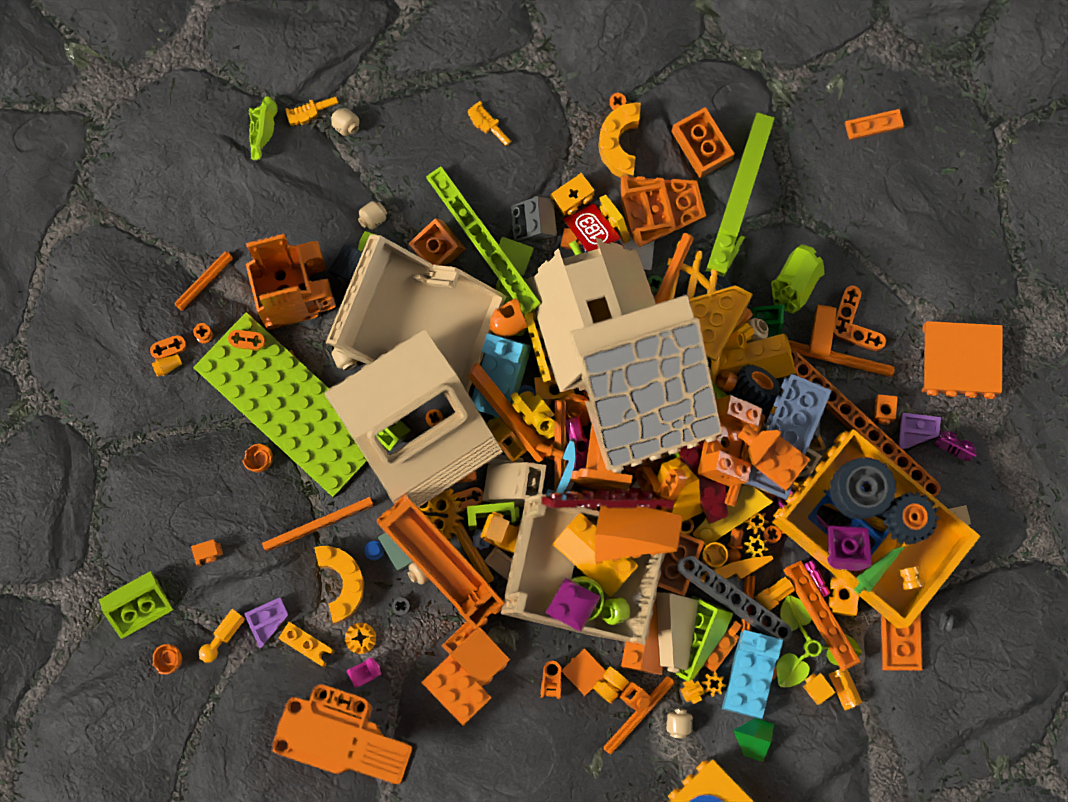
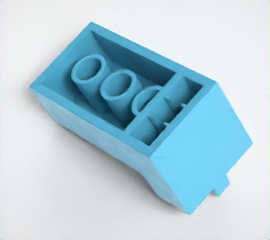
M487 333L481 351L485 353L481 367L512 404L514 401L510 395L515 391L519 392L532 345ZM475 386L471 400L477 410L501 418Z
M743 630L740 633L722 705L723 710L757 719L763 718L775 663L779 658L783 640Z

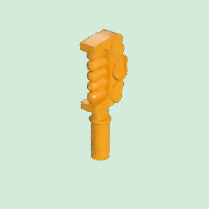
M336 96L315 104L312 100H309L310 103L302 105V107H296L294 110L290 109V111L286 108L290 125L308 124L310 120L318 117V110L338 104Z
M480 101L468 110V115L473 120V125L476 128H480L485 133L492 131L505 146L511 143V140L497 127L499 121L492 118L486 112V109H483Z

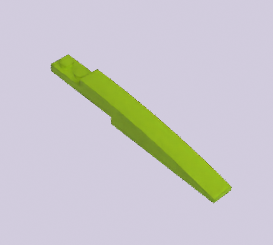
M756 113L707 268L726 273L774 117Z
M440 166L427 175L426 178L505 289L513 299L515 298L519 301L524 315L540 306L541 303L444 169Z

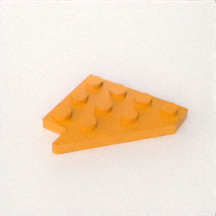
M735 285L689 299L694 319H699L707 358L717 362L753 296L752 293Z

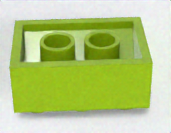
M151 571L99 599L104 615L121 639L173 611L164 591Z

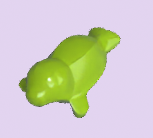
M269 96L263 99L259 107L249 108L251 118L249 137L252 160L261 159V150L274 132V117L278 107Z

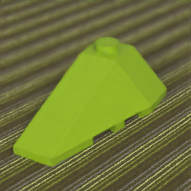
M693 595L691 599L698 600L688 670H679V673H676L677 676L686 681L695 678L725 634L733 615L732 612Z

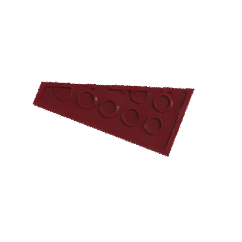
M704 440L698 441L699 445L687 448V445L680 447L678 454L681 460L699 479L701 507L708 524H712L728 516V508L725 503L726 488L724 484L698 474Z
M631 487L629 491L615 488L614 492L600 489L598 493L584 490L582 494L572 491L566 492V495L550 493V496H542V505L552 508H578V506L597 508V505L606 506V508H638V506L657 508V505L673 508L674 500L656 496L652 491H641V488Z

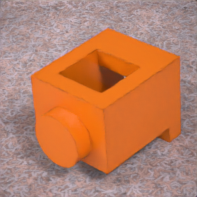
M214 539L191 546L198 567L203 566L202 562L204 561L205 564L215 562L216 558L223 554L220 543L217 544Z
M631 681L618 696L630 708L639 713L642 709H646L649 706V701L652 698ZM635 690L637 693L631 700L627 697Z

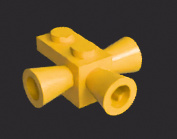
M515 391L510 395L514 401L511 405L518 413L523 412L522 418L529 426L533 424L538 433L546 439L555 436V422L552 419L555 414L539 394L535 396L533 392L526 391L519 395Z

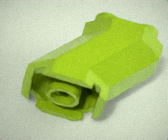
M803 244L798 246L789 255L780 275L771 282L774 305H785L784 311L792 314L799 311L806 304L819 278L825 274L823 260L821 257L817 258L814 253L816 251L814 248Z

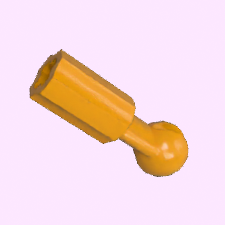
M231 609L214 631L215 638L213 641L200 648L199 658L205 663L213 662L218 655L217 648L221 643H227L245 618Z

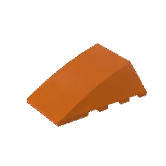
M621 176V203L629 234L638 247H642L706 217L697 181Z
M601 506L595 531V563L602 564L606 560L620 561L621 558L630 556L638 558L642 554L648 553L650 555L677 551L683 516L640 506L638 508H606V506Z

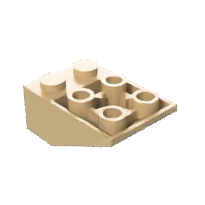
M529 462L488 464L482 501L493 503L514 502V506L524 507L526 498L542 494L546 465Z

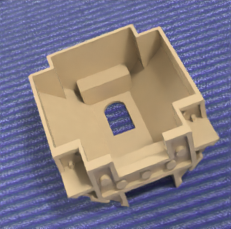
M596 238L598 249L562 259L558 248L554 252L555 256L550 261L546 260L538 268V273L534 277L530 276L526 280L528 287L541 303L534 310L560 392L579 387V391L587 390L569 332L593 325L587 305L588 301L606 297L612 318L656 305L637 250L632 248L630 250L623 249L622 245L612 242L607 244L599 238Z

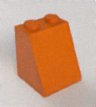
M467 621L441 645L481 687L489 684L493 676L498 671H502L510 660L480 627L475 630Z

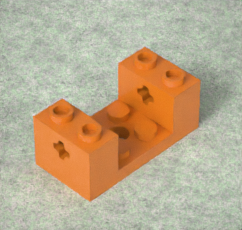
M730 395L715 400L722 434L717 435L718 439L710 442H706V439L704 440L698 474L724 485L734 486L747 483L751 469V463L739 459L743 440L737 436L747 424L751 428L759 427L762 408ZM721 438L725 440V448L721 444Z

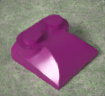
M828 527L829 555L827 561L832 568L859 571L870 567L871 555L868 528Z
M565 577L546 613L555 620H559L581 632L600 596Z

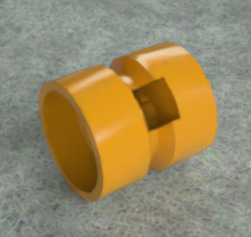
M710 543L701 553V562L712 570L720 568L728 559V551L721 543Z
M609 667L603 674L604 679H599L592 688L612 704L619 696L618 691H623L629 681L615 669Z

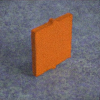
M585 648L575 658H571V662L561 670L584 696L593 689L592 687L599 679L604 678L603 674L606 672Z

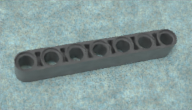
M693 556L682 557L677 561L676 569L682 576L764 635L783 641L791 638L792 629L788 624ZM686 561L690 563L689 570L685 569L684 564ZM701 572L706 576L704 582L700 578ZM717 583L721 586L720 593L716 591ZM733 594H734V595L736 596V598H737V601H736L735 604H734V603L732 602V600H731V597H732ZM748 606L752 608L751 615L747 613ZM763 617L767 619L766 626L762 623ZM779 628H781L783 631L781 637L778 635Z

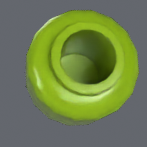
M623 598L608 599L603 603L601 615L608 624H620L628 620L630 607Z

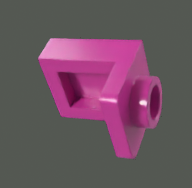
M373 657L347 670L355 689L381 675L380 666Z

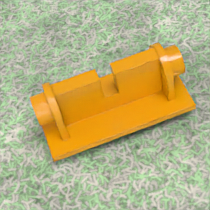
M839 669L828 674L844 711L863 703L848 669L843 672Z

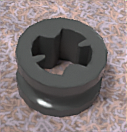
M400 597L394 600L392 608L396 614L404 615L409 611L410 604L407 599ZM398 601L406 603L405 607L407 608L405 611L396 610L398 606L395 605Z
M942 613L939 629H946L950 632L953 625V615L947 616L946 613Z

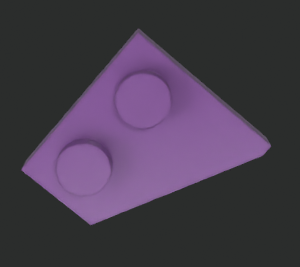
M902 413L898 446L901 449H906L939 437L941 417Z
M281 597L244 613L259 648L266 643L288 616Z

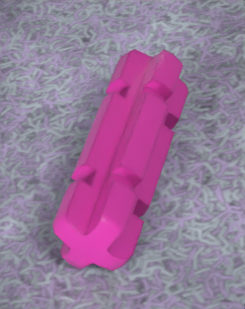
M807 562L804 566L809 571L822 597L829 595L830 591L827 586L825 587V582L819 570H816L815 562Z

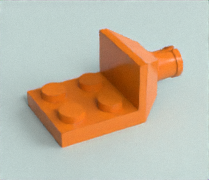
M747 424L737 437L750 446L748 452L751 465L786 491L811 459L779 436L781 433L779 430L762 431L759 434Z

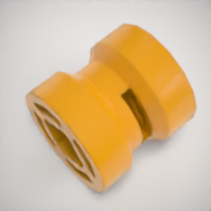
M920 566L900 570L901 576L904 578V590L924 586L923 580L919 576L921 572Z

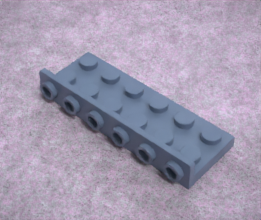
M791 374L789 378H784L781 388L784 390L782 395H778L773 406L776 407L774 414L770 413L766 424L769 425L767 431L779 430L781 432L779 436L805 455L832 390ZM754 466L750 469L748 482L745 483L787 500L793 486L792 483L784 491Z

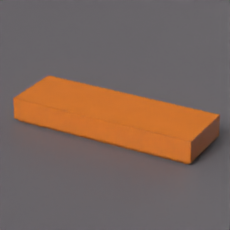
M900 109L848 120L845 122L849 140L902 129L904 128Z

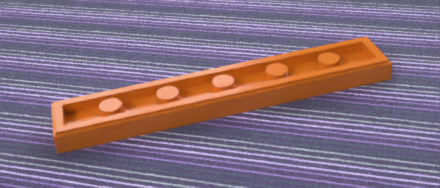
M479 363L474 364L467 377L537 462L542 461L546 453L538 451L536 448L538 443L543 444V442L514 409Z
M368 497L262 543L263 548L266 552H269L374 506L372 500Z
M802 561L786 567L783 571L793 584L797 595L842 672L859 664L861 661Z

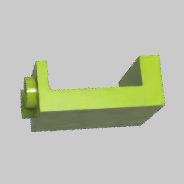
M514 502L467 506L470 531L477 530V518H488V515L492 514V512L511 516L512 526H515L516 521H519V509L514 507Z

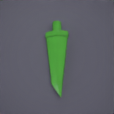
M904 547L892 549L856 578L859 584L853 591L857 595L864 589L870 592Z

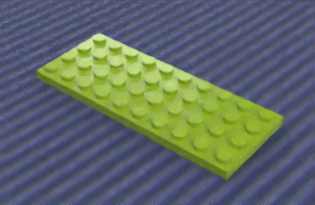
M247 312L193 367L333 498L367 462L333 406L327 400L324 393L329 388ZM233 330L258 332L263 335L266 344L259 351L238 349L229 343L228 336ZM239 334L232 338L235 344H238V341H245ZM258 337L255 340L249 339L248 341L254 343V346L261 343Z

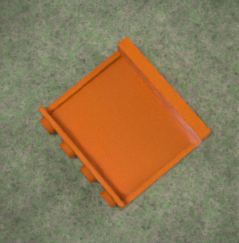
M931 321L924 323V388L922 392L927 393L929 396H937L939 393H944L948 397H956L958 394H963L967 398H976L977 395H982L986 399H995L996 396L1002 393L1003 325Z

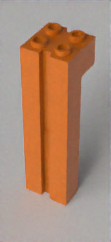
M406 493L394 503L390 510H386L376 519L378 525L450 600L475 630L487 623V617L491 613L496 614L502 609V605L505 603L495 589Z

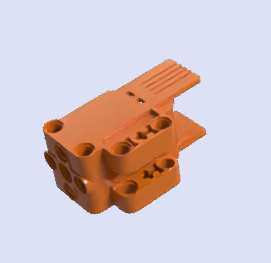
M280 234L276 235V237L272 236L257 242L246 243L253 259L246 264L257 312L265 329H275L314 319L319 316V312L336 307L329 280L310 281L311 274L327 270L318 241L289 245L286 235ZM279 274L286 275L282 281L276 280V277ZM306 287L307 291H300V289Z
M317 685L313 689L309 701L293 696L290 698L280 719L273 742V752L336 774H343L353 769L400 784L412 747L384 737L379 726L369 722L372 713L370 702L364 698L326 685ZM327 691V697L321 700V693ZM340 699H341V700H344V699H345V700H347L348 702H350L351 705L349 706V705L344 704V703L341 704V703H339V701H340ZM361 703H365V710L359 713L358 706ZM328 707H331V708H334V709H337V710H340V711H343V712H346V713H349V714H352V715L361 717L362 719L357 718V717H354V716H351V715H348V714H345V713H342V712H339V711H336V710H333V709H330V708H328Z

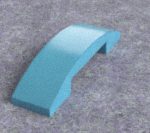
M573 437L570 438L563 454V459L569 461L556 492L548 489L547 496H550V493L563 494L571 479L576 459V443Z

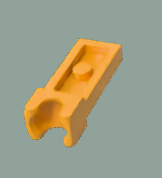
M288 622L279 636L280 640L322 667L326 666V663L321 659L322 654L329 653L333 655L335 652L290 622Z

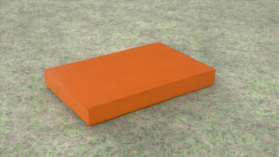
M921 612L907 628H897L881 615L882 671H922Z

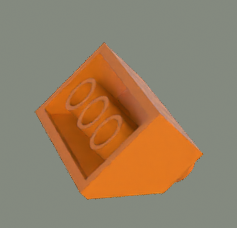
M656 598L654 600L653 615L649 624L646 644L625 642L621 665L624 669L662 675L663 666H660Z

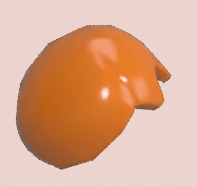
M253 444L248 450H245V457L242 462L250 471L255 473L265 472L273 462V452L264 444Z
M172 644L159 646L153 654V666L158 670L159 674H171L177 671L182 664V654Z

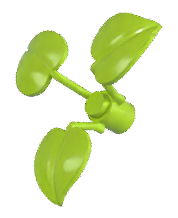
M791 595L787 596L781 606L780 618L791 627L792 631L799 627L807 641L804 644L806 653L800 656L799 659L795 654L788 653L781 656L777 661L776 672L780 687H792L803 682L807 678L810 668L802 660L809 655L818 656L821 650L828 649L826 653L828 660L832 664L839 666L828 646H821L818 641L810 639L802 625L809 624L812 619L802 601ZM845 634L857 656H860L862 650L858 643Z

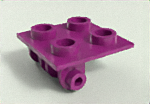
M940 431V437L935 442L938 448L947 451L951 444L948 453L955 446L956 449L953 455L957 454V457L964 461H970L972 456H977L976 448L973 447L974 444L972 442L956 438L957 435L951 431Z

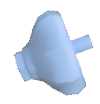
M480 528L475 530L472 543L479 550L490 546L489 543L480 538L483 531Z

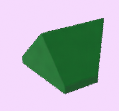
M785 305L753 307V317L751 319H761L767 324V338L781 334Z
M754 718L733 730L744 756L761 762L764 761L772 739L773 723Z

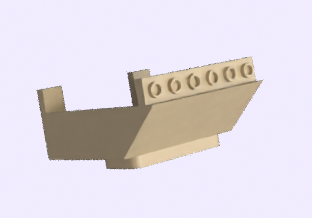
M425 329L415 333L407 341L398 344L390 352L382 354L376 361L365 365L359 372L348 376L343 382L331 387L324 393L393 503L406 493L420 507L503 453L458 376ZM444 392L455 413L391 455H388L377 434L436 395Z
M543 494L526 498L504 597L505 604L502 606L501 614L591 636L645 645L649 634V624L653 615V605L657 595V585L665 553L650 555V553L642 554L638 558L630 556L639 565L637 570L611 598L603 591V603L613 598H623L627 601L630 607V616L627 621L611 625L604 621L600 612L594 619L587 621L580 632L559 620H555L546 613L565 577L571 580L574 564L553 546V543L579 513L597 527L599 511L579 506L578 508L548 507L542 505V496H547Z

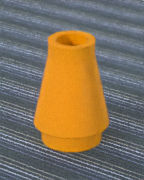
M178 354L155 359V362L152 363L157 377H164L176 367L182 365Z

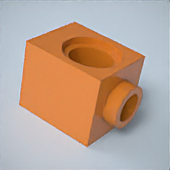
M878 394L875 398L873 420L883 425L892 423L896 419L898 397ZM882 406L889 409L890 413L888 415L881 412Z

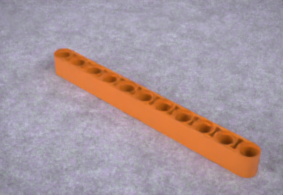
M790 348L796 374L793 375L810 382L817 380L822 387L832 390L831 394L834 395L835 401H827L825 407L850 431L853 429L911 478L912 472H917L920 480L916 482L925 490L927 485H931L934 488L932 496L935 497L939 494L940 484L796 350ZM800 367L805 368L806 371H807V374H806V375H801V374H799V373H798V368H800ZM840 407H847L849 414H842ZM854 420H861L863 427H856ZM869 433H875L877 441L870 440ZM883 446H889L891 454L884 453ZM897 459H903L906 466L904 468L900 467L897 464Z

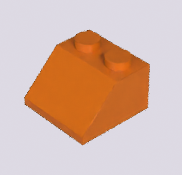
M436 218L408 243L420 258L439 266H445L452 262L466 249L446 223Z

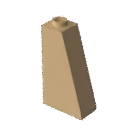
M657 592L660 666L667 667L669 672L679 673V670H688L698 600L672 593Z

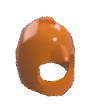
M514 298L500 308H495L490 317L489 325L490 330L494 334L502 338H508L521 333L527 328V323L517 299Z

